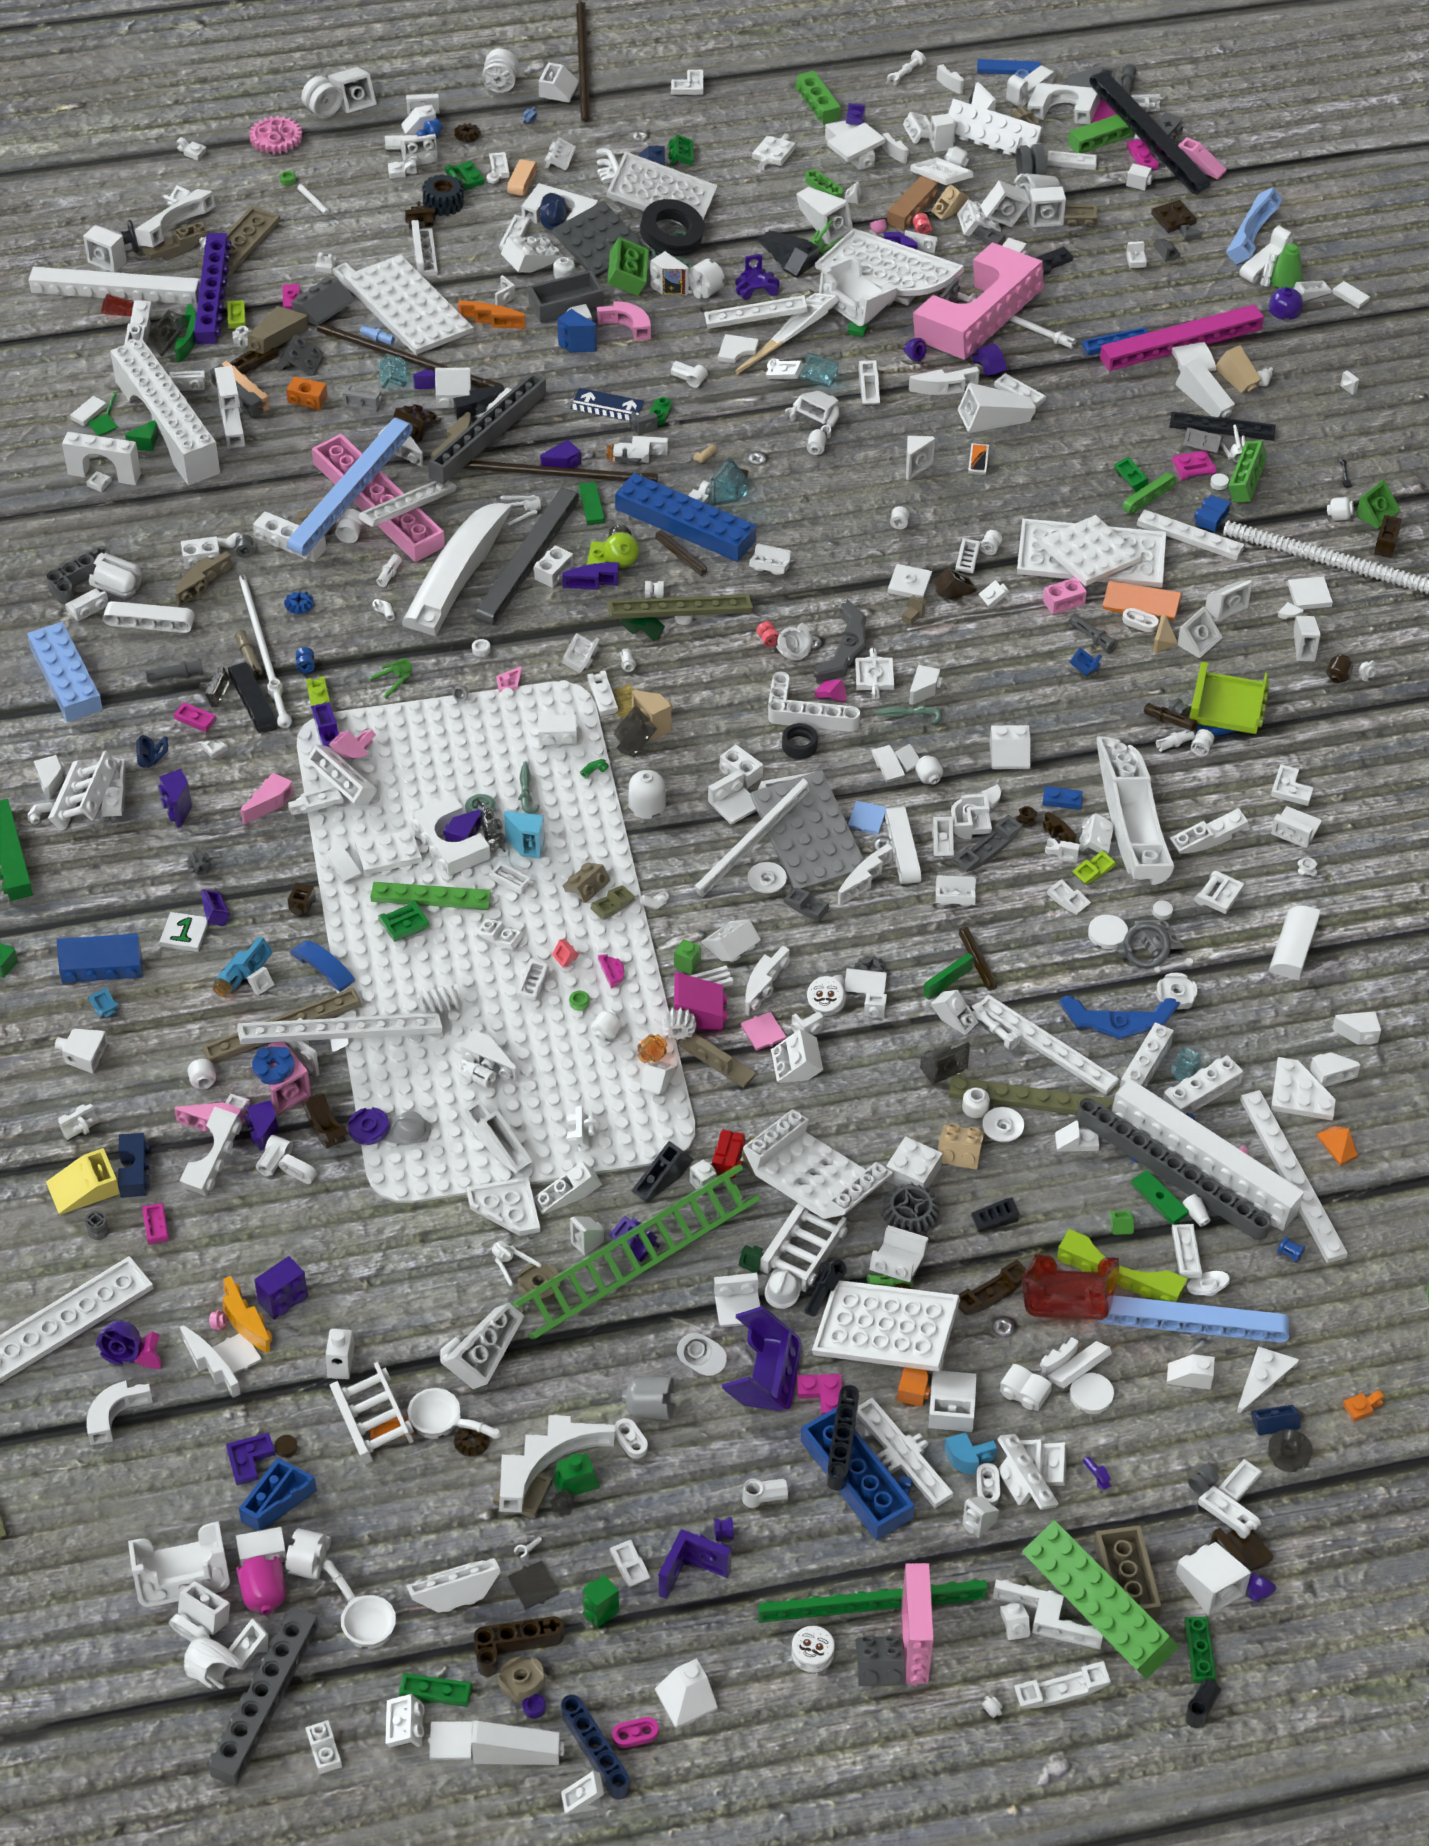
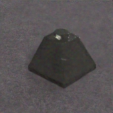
M169 309L149 333V337L160 356L163 357L177 342V339L186 333L188 323L184 316Z
M969 1042L940 1047L921 1055L920 1068L932 1085L968 1070Z

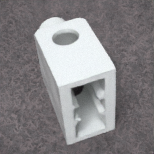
M73 1029L68 1039L61 1037L56 1039L55 1049L62 1050L66 1064L94 1074L108 1044L105 1031Z
M330 1329L326 1348L327 1378H350L355 1341L351 1330ZM336 1358L342 1360V1363L337 1364Z

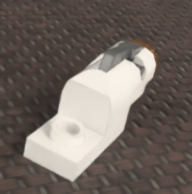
M633 436L632 443L607 445L606 459H611V461L618 463H649L650 455H668V438Z

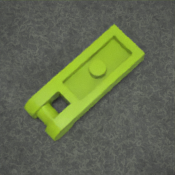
M324 676L314 680L311 678L306 679L311 706L330 702Z

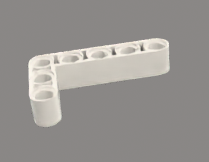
M777 672L773 675L768 702V720L771 723L780 725L802 723L813 728L850 732L856 731L859 728L860 710L858 708L788 700L789 675L785 672Z

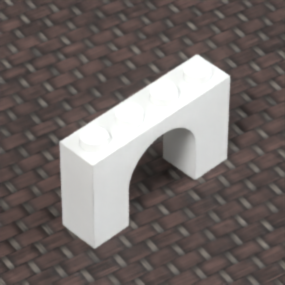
M1037 83L1028 102L1027 109L1029 112L1034 111V116L1038 120H1044L1049 108L1053 105L1072 103L1076 105L1074 108L1075 123L1091 124L1100 103V96L1091 87Z
M538 183L521 206L522 216L529 217L531 222L537 224L540 220L539 213L542 198L548 193H556L564 199L566 209L572 211L566 219L568 221L598 204V200Z
M233 367L215 368L227 448L244 447V433L238 408L240 407Z
M67 432L62 442L68 475L85 477L90 467L89 454H99L111 460L116 467L119 483L136 485L141 475L136 442Z
M454 795L413 811V820L411 821L414 831L419 832L423 844L428 845L431 856L437 858L440 869L445 870L448 876L491 859L490 846L481 833L460 842H447L437 836L444 829L445 825L450 823L453 817L463 814V807Z

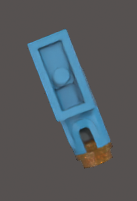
M258 937L248 951L237 952L232 960L221 970L214 981L213 990L216 994L222 997L231 994L244 979H247L249 975L264 965L273 953L264 937Z

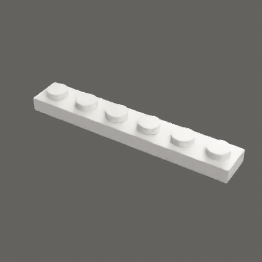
M805 295L708 311L704 312L707 329L804 313L808 312Z
M1145 509L1137 520V526L1152 531L1166 532V536L1236 561L1244 549V544Z

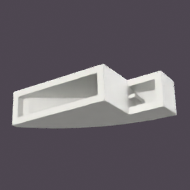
M479 1099L460 1112L464 1121L485 1147L514 1173L533 1162L498 1110L490 1114Z

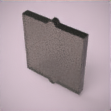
M542 1560L528 1567L523 1566L521 1570L508 1575V1579L525 1610L539 1603L544 1604V1601L559 1595V1591Z

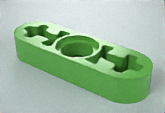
M817 170L806 171L805 182L809 186L842 198L843 189L841 186Z

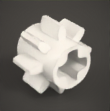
M245 326L236 328V332H232L233 343H237L242 348L248 347V334L252 330H248Z

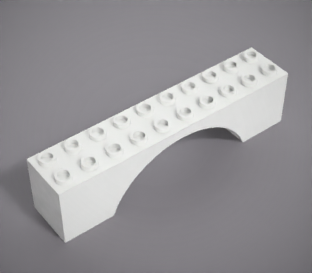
M143 339L110 350L115 382L129 402L140 398L148 407L164 437L173 465L187 485L220 474L216 441Z

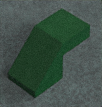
M656 617L624 618L619 621L631 634L641 629L653 641L659 638L665 628Z

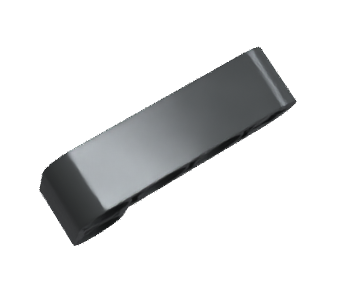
M96 547L47 573L46 579L49 592L59 603L65 605L75 599L73 587L88 580L90 574H94L96 567L94 562L100 553L110 554L107 547Z

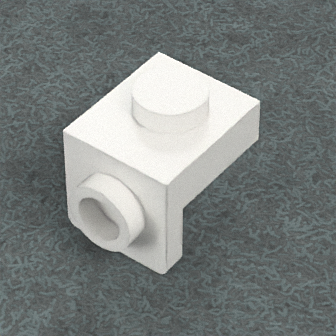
M177 185L170 196L165 195L163 198L170 207L191 192Z
M1144 241L1128 242L1126 256L1129 268L1146 267Z
M996 580L979 593L990 609L1004 597L1008 601L1011 600L1008 595L1010 592L1004 584L999 585Z
M867 992L864 1016L884 1018L887 994Z
M818 1011L802 1021L797 1014L792 1015L791 1028L794 1033L801 1029L811 1035L818 1034L823 1029L824 1016Z
M1010 1603L1000 1606V1615L1006 1625L1008 1640L1029 1637V1616L1023 1604Z

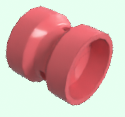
M919 213L913 217L912 223L916 233L925 235L931 233L932 226L925 213Z
M766 621L757 627L756 632L762 638V642L766 647H772L778 643L779 633L775 630L772 622Z

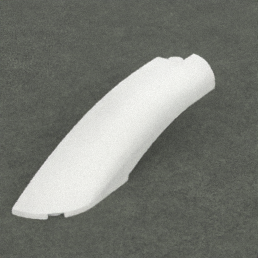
M495 503L486 505L472 513L459 527L434 562L402 621L404 627L437 636L462 588L482 562L484 563L513 507L511 504Z
M1097 736L1099 761L1111 822L1114 823L1115 837L1128 874H1132L1133 879H1149L1151 885L1162 883L1172 874L1174 864L1160 828L1151 788V778L1143 757L1132 745L1126 746L1121 743V740Z

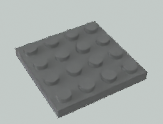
M604 200L552 230V234L586 271L592 270L595 277L608 271L610 250L618 237L645 247L642 241Z

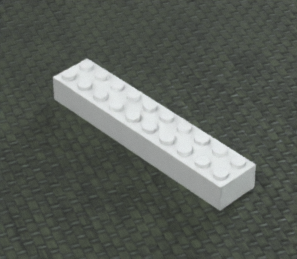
M1129 1079L1115 1094L1112 1107L1113 1113L1266 1213L1270 1217L1273 1227L1284 1231L1297 1216L1304 1191L1132 1079Z

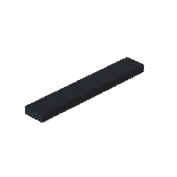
M1171 411L1169 428L1184 430L1191 428L1208 433L1235 436L1233 425H1236L1239 437L1244 435L1247 438L1274 441L1276 425Z

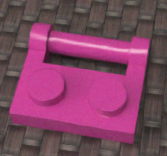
M1206 450L1172 456V463L1181 480L1204 474H1216V466L1212 463Z

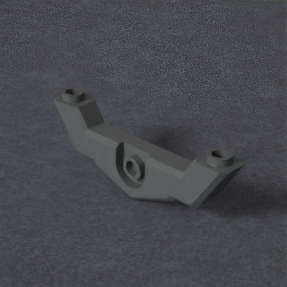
M848 599L846 603H842L840 608L842 619L847 623L844 635L833 660L822 662L820 667L816 666L814 671L816 683L845 676L848 667L866 649L864 629L866 616Z

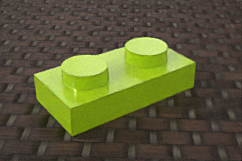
M244 300L227 301L228 328L246 327Z

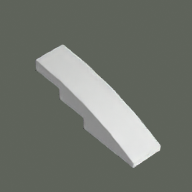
M889 844L872 853L847 877L838 890L839 905L846 903L871 888V880L881 875L882 866L892 861L893 848Z
M184 1325L181 1326L182 1339L198 1370L202 1371L207 1368L215 1384L224 1381L232 1398L240 1395L239 1383L220 1355L196 1333Z

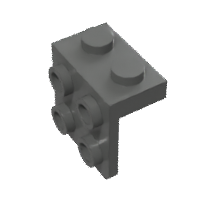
M887 1635L885 1637L863 1636L856 1638L858 1686L905 1685V1656L901 1637Z

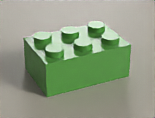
M618 237L610 250L607 284L638 296L647 282L649 249Z

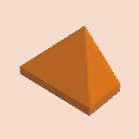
M1332 1126L1317 1133L1318 1139L1340 1166L1358 1157L1349 1128Z

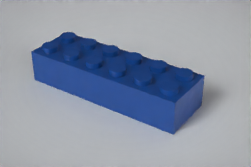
M837 1407L801 1427V1443L826 1475ZM855 1429L847 1484L839 1493L875 1540H878L911 1521L914 1517L915 1505Z

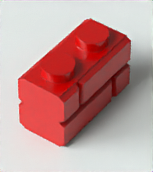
M721 1130L711 1162L718 1176L734 1166L742 1165L743 1167V1162L740 1159L743 1148L747 1143L745 1142L744 1133ZM737 1173L730 1178H736Z

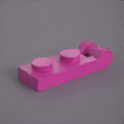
M1141 139L1127 142L1126 147L1137 165L1149 167L1152 170L1159 169L1158 161L1153 158Z

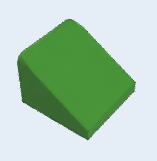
M1130 1210L1109 1212L1114 1235L1132 1234L1134 1232V1219Z

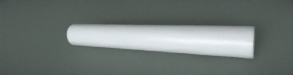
M302 184L298 185L297 189L324 215L329 214L330 211Z

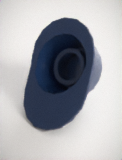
M548 193L542 198L539 219L545 228L553 230V228L565 221L566 203L560 195Z

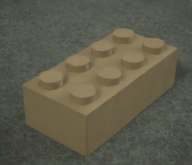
M1141 1526L1096 1531L1093 1546L1098 1564L1153 1620H1159L1161 1603Z

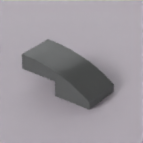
M796 887L784 899L788 906L817 921H820L830 909L827 902L814 899L811 896V892Z

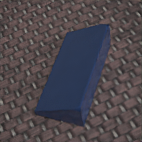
M1294 1405L1251 1411L1252 1420L1258 1435L1300 1429V1414Z

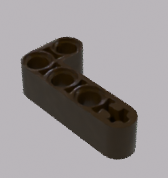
M556 1616L479 1627L474 1632L478 1672L484 1677L496 1674L498 1671L497 1654L559 1645L564 1639L563 1621ZM535 1633L533 1636H527L526 1634ZM505 1636H511V1637H512V1638L509 1639V1640L503 1639ZM484 1639L489 1640L487 1643H481V1642H480L481 1640H484ZM486 1660L492 1661V1662L489 1663V1664H484V1663H482V1662H484V1661H486Z

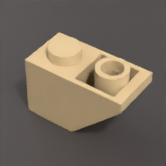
M949 184L931 212L941 220H945L958 213L970 197L957 187Z

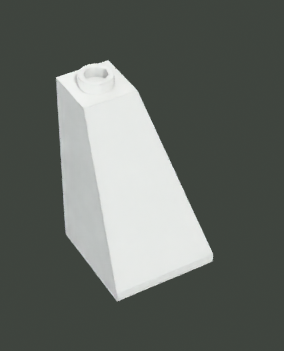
M810 187L796 194L799 209L816 231L819 230L821 233L829 220L833 219L830 227L822 236L827 244L840 239L853 229L847 200Z
M973 383L968 384L958 407V412L968 433L1030 422L1036 411L1031 397Z

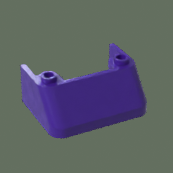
M764 1306L736 1314L735 1318L749 1329L747 1342L757 1352L752 1378L749 1376L722 1384V1389L744 1406L775 1411L789 1409L792 1404L802 1349L800 1337Z

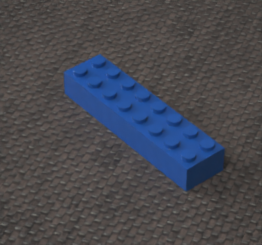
M633 473L615 493L616 510L738 562L756 541L755 524L636 473Z

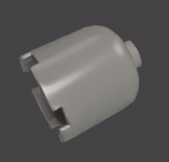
M636 1376L628 1383L627 1389H623L622 1402L626 1403L628 1412L636 1418L671 1420L675 1403H671V1393H675L674 1378L668 1376Z

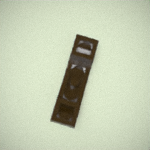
M1015 1260L1002 1268L998 1276L972 1291L968 1288L958 1294L960 1298L958 1308L964 1315L985 1310L1020 1287L1031 1276V1273L1018 1260Z

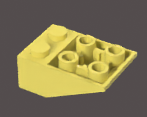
M104 1148L82 1155L46 1181L59 1215L120 1194L117 1179Z

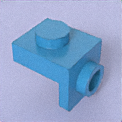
M107 987L88 996V1000L99 1019L104 1016L107 1019L117 1013L119 1004L114 1002Z

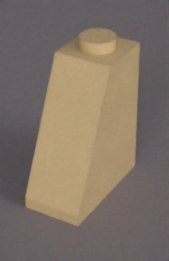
M1241 345L1226 351L1216 364V370L1240 393L1252 392L1261 381L1260 376Z

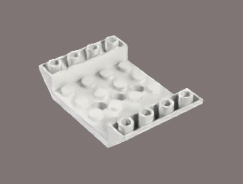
M793 1109L744 1146L743 1150L757 1177L822 1219L845 1215L893 1174L892 1171L877 1162L865 1170L808 1134L806 1129L809 1119Z

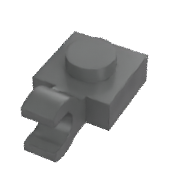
M978 226L975 229L979 233L974 238L982 240L987 245H990L992 242L1000 245L1005 240V234L991 228L988 231L982 226Z

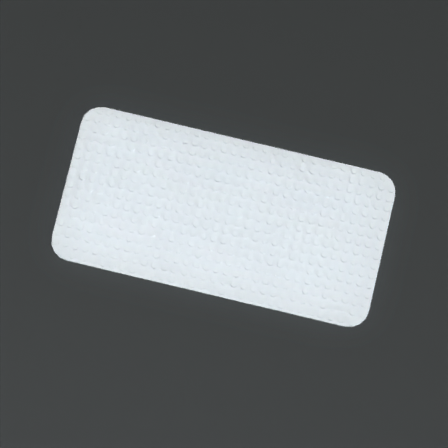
M561 680L559 682L518 686L517 690L505 688L502 692H499L498 689L469 693L464 701H457L452 695L333 712L339 734L343 731H350L357 738L364 730L370 729L376 734L372 739L373 743L365 748L369 754L362 758L344 759L377 789L369 805L355 804L341 792L344 803L308 812L330 953L355 978V982L341 992L354 987L362 1004L361 1007L340 1015L349 1018L423 1014L420 1010L416 993L418 992L422 997L423 990H426L430 995L432 988L438 993V987L441 986L445 991L446 985H450L453 989L454 983H457L461 996L459 1009H456L454 1004H451L450 1011L444 1006L442 1013L436 1008L435 1013L439 1014L443 1027L442 1033L348 1038L349 1044L345 1048L356 1112L362 1108L372 1109L374 1107L384 1111L389 1119L393 1116H400L406 1111H414L427 1120L431 1128L429 1137L420 1143L396 1144L389 1143L383 1139L376 1144L361 1145L366 1177L371 1188L382 1198L396 1203H416L467 1195L466 1187L527 1176L529 1177L530 1185L556 1181L581 1161L594 1169L596 1174L650 1166L668 1141H671L684 1152L689 1150L695 1138V1119L676 1039H669L668 1035H664L661 1026L662 1019L666 1011L669 1010L644 905L640 904L642 896L596 703L591 694L580 685ZM576 714L577 744L539 745L538 716ZM314 718L304 724L297 736V752L304 793L333 785L306 761L315 744L321 745ZM599 759L606 760L605 762L609 765V768L604 772H601L598 768L587 778L581 776L580 771L589 762ZM524 761L527 762L531 775L529 794L532 797V802L529 801V807L534 808L535 805H539L540 808L536 814L543 815L544 845L541 858L520 856L505 838L504 812L525 813L522 809L521 800H518L522 788L519 777ZM477 794L491 796L496 802V811L493 812V816H487V819L483 818V824L477 833H481L489 844L491 859L448 876L445 870L440 869L437 858L431 856L428 845L423 844L419 832L414 831L411 824L413 820L412 812L454 795L463 807V814H465V804L470 797ZM478 804V808H480V810H483L484 808H482V807ZM412 829L422 858L421 863L364 875L355 842ZM443 829L438 833L437 836L445 841ZM339 845L345 848L361 872L359 877L344 884L336 871L332 870L324 856V852ZM499 862L532 878V884H528V888L523 890L522 895L489 879V873ZM588 862L603 864L610 877V882L588 902H582L576 893L565 892L562 885L568 881L570 876L576 874L582 865ZM373 882L491 890L489 910L418 905L429 921L430 927L393 942L384 926L380 924L378 915L382 913L388 914L408 904L371 902L370 896ZM623 885L635 896V900L618 913L602 920L590 909L592 902L607 897L609 890ZM486 919L503 922L505 928L521 931L523 938L514 950H510L481 938L477 935V930ZM560 939H566L570 945H573L575 951L579 952L577 959L572 961L569 967L562 968L552 956ZM607 954L608 957L618 958L623 963L624 978L618 986L610 988L598 961V955ZM530 959L547 963L550 967L547 978L535 1001L516 995ZM532 971L533 973L541 974V972ZM530 976V979L538 981V978ZM527 982L526 984L529 986L536 987L535 984ZM525 988L523 990L524 992L533 994L534 992L532 990H528ZM578 990L585 991L589 995L590 1000L589 1006L581 1011L572 1009L569 1004L571 993ZM610 1009L620 1015L622 1026L614 1039L602 1041L594 1035L592 1023L600 1011ZM473 1029L492 1037L512 1061L517 1071L516 1082L496 1074L494 1084L487 1089L469 1080L458 1071L463 1060L461 1046ZM659 1060L677 1066L664 1093L653 1096L647 1094L645 1089L640 1088L647 1064ZM479 1099L490 1114L498 1110L533 1162L514 1173L485 1147L464 1121L460 1112ZM579 1106L583 1107L584 1114L588 1116L593 1115L594 1119L600 1121V1129L594 1132L593 1136L589 1135V1148L583 1149L580 1144L570 1145L567 1141V1132L576 1130V1128H569L567 1116L576 1113V1107Z

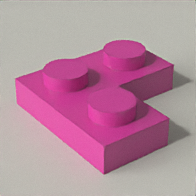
M841 1374L797 1375L798 1399L820 1398L821 1416L837 1407L839 1392L842 1388Z

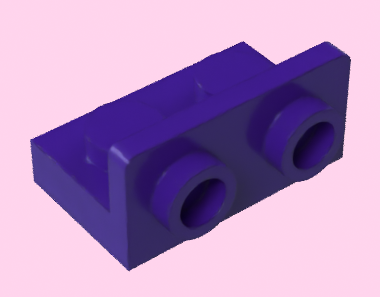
M624 1215L609 1236L615 1240L641 1223L634 1217L630 1220ZM648 1229L645 1234L653 1247L659 1248L660 1244L656 1241L658 1237ZM637 1234L627 1240V1243L636 1259L642 1262L648 1255V1251Z

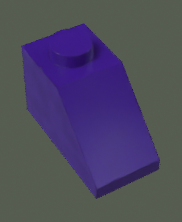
M569 440L540 455V466L576 468L581 464V451Z
M478 809L453 817L450 823L444 827L443 835H445V841L460 842L475 836L483 824L482 810Z

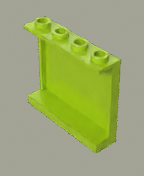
M1201 662L1190 718L1197 720L1198 724L1257 734V728L1262 727L1264 716L1260 715H1264L1267 692L1269 690L1270 681H1266L1268 673H1265L1262 682L1207 672L1208 663Z

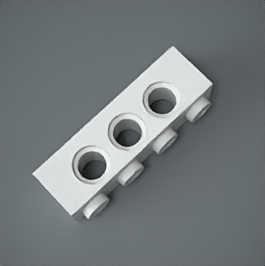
M264 512L253 524L254 537L258 540L272 544L275 547L284 549L289 553L296 554L312 562H316L327 549L325 536L305 556L288 549V539L299 525L268 512Z
M315 744L306 761L353 803L369 805L377 789L331 747Z
M1155 1022L1121 1078L1120 1088L1129 1079H1132L1144 1088L1147 1087L1171 1046L1174 1030Z

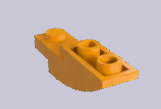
M232 1276L223 1278V1288L226 1295L222 1297L223 1311L227 1315L229 1322L253 1346L265 1353L270 1352V1342L273 1341L269 1329L265 1330V1321L262 1313L258 1314L255 1306L248 1307L246 1299L242 1300L240 1286L238 1283H234Z

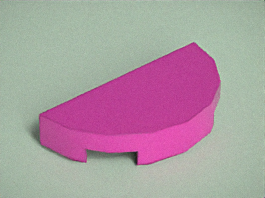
M607 954L598 955V961L610 988L618 986L624 978L623 963L618 958L608 957Z

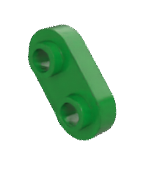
M660 397L655 400L649 414L655 412L658 426L666 422L672 410L671 400L666 397Z

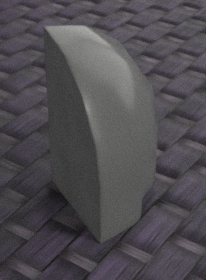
M1157 239L1154 242V247L1165 262L1180 258L1179 251L1170 241Z

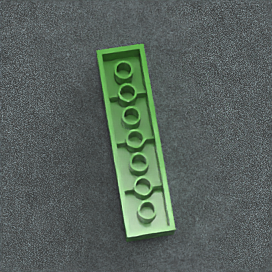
M1055 1520L1022 1551L1146 1680L1179 1648V1645Z

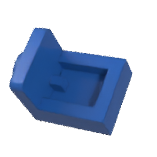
M1080 647L1076 650L1069 663L1087 676L1091 671L1095 672L1101 665L1099 661L1102 656L1099 654L1096 658H1093Z

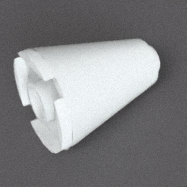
M1022 173L1014 180L1016 187L1025 190L1028 198L1030 189L1060 187V182L1055 176Z

